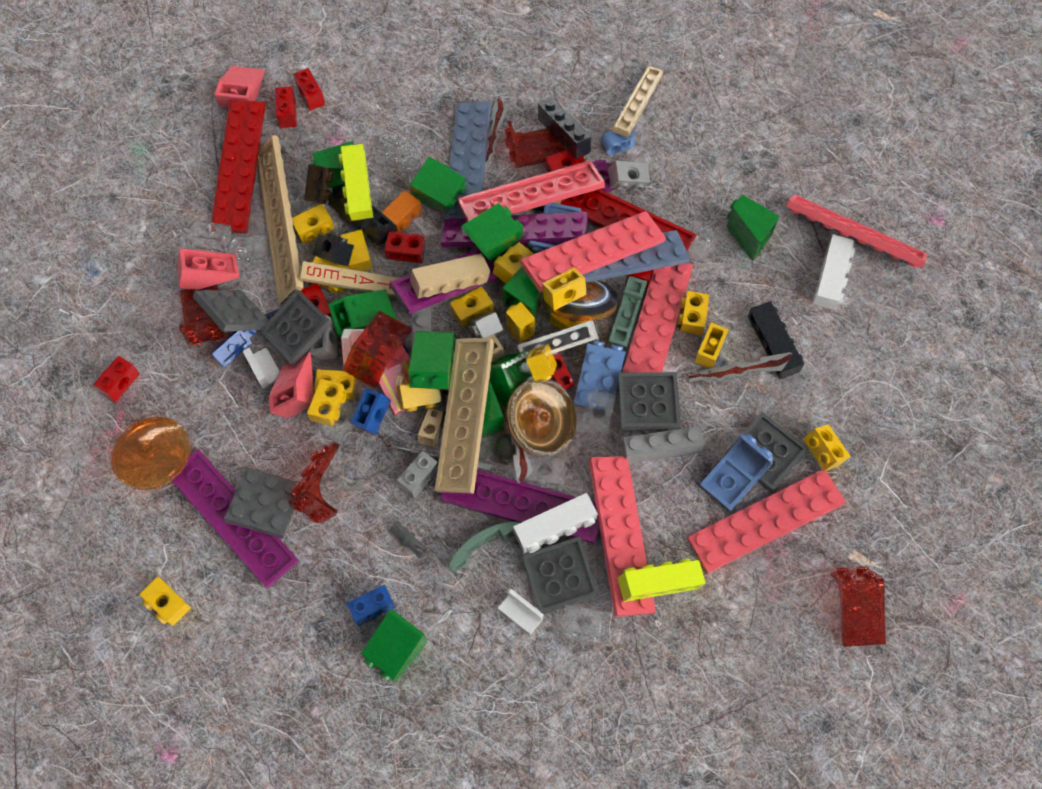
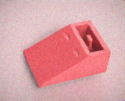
M231 66L217 85L215 97L219 107L229 109L230 100L256 101L265 70Z
M311 353L304 354L295 365L289 362L282 366L269 394L270 413L289 418L310 407L314 397Z

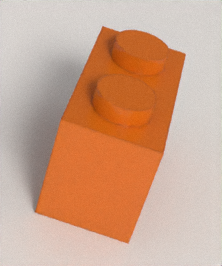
M404 190L382 212L395 223L394 232L406 230L410 223L421 215V201Z

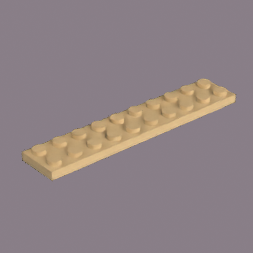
M271 135L259 151L257 166L278 303L283 306L297 289L299 291L303 289V281H300L301 266L298 260V249L296 248V235L293 229V218L291 217V205L288 199L286 175L283 169L281 145L279 144L278 136Z

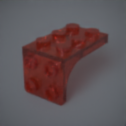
M508 120L507 127H504L506 135L505 145L506 148H510L509 158L511 162H514L515 168L544 163L546 157L567 150L547 128L518 133L514 131L511 120Z
M217 284L202 289L180 290L184 324L179 325V330L189 345H199L207 341H218L226 337V333L219 328L193 298L195 291L219 290Z
M379 310L352 345L343 370L365 384L376 388L389 363L408 338L412 329Z
M334 441L329 445H324L319 452L316 450L310 458L312 462L302 471V479L293 486L291 490L293 494L288 501L296 511L303 512L314 523L322 524L336 516L338 512L323 499L320 493V480L340 447Z
M858 566L857 569L853 570L839 567L836 568V571H831V576L835 579L840 594L842 645L844 647L886 644L884 578L867 566Z

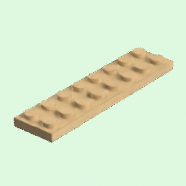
M492 338L456 339L435 491L474 494L494 340Z

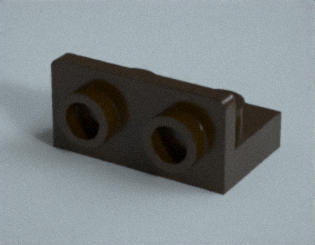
M308 165L304 194L305 201L326 204L330 200L331 191L328 189L329 183H332L333 180L331 168Z

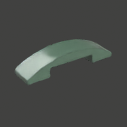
M629 276L608 343L627 347L647 281Z
M507 522L497 524L471 537L452 558L449 564L452 573L470 563L468 554L500 535L503 541L514 536L513 526L520 523Z

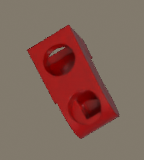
M558 353L554 355L557 366L554 374L551 375V379L562 392L573 387L574 382L561 354Z

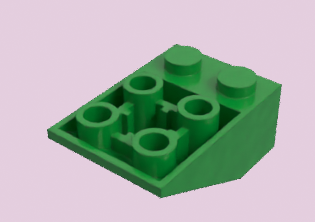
M386 289L345 296L328 304L340 338L344 329H366L368 335L397 321Z

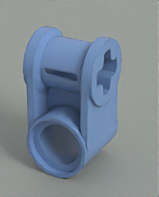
M632 130L629 137L612 131L603 134L601 141L607 154L614 155L633 148L635 144L633 139L635 137V130Z

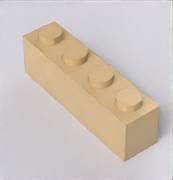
M481 253L412 269L410 283L417 298L430 297L456 289H465L473 285H482L488 281L490 269Z

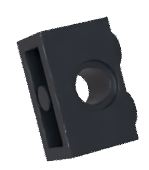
M326 233V236L318 234L313 255L336 264L348 266L354 245L347 243L348 239L331 233Z

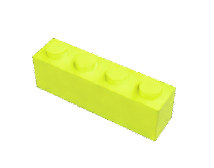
M363 144L342 146V154H339V161L344 169L341 170L342 181H345L346 186L342 187L344 198H347V203L344 204L346 215H350L351 221L373 218L366 154Z
M689 558L683 559L676 564H673L672 561L665 562L658 567H654L651 564L639 570H636L635 567L628 568L617 578L624 602L697 590L706 584L699 560L691 561Z

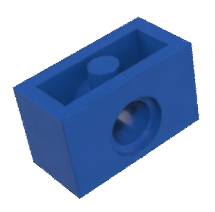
M365 388L350 424L360 430L376 435L391 399L382 393Z
M385 584L347 603L358 627L389 612L390 609L396 608Z

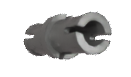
M399 521L394 523L399 531L393 526L389 531L402 541L401 544L404 547H409L417 557H421L423 554L417 548H420L425 553L427 547L415 538L413 532L406 530Z

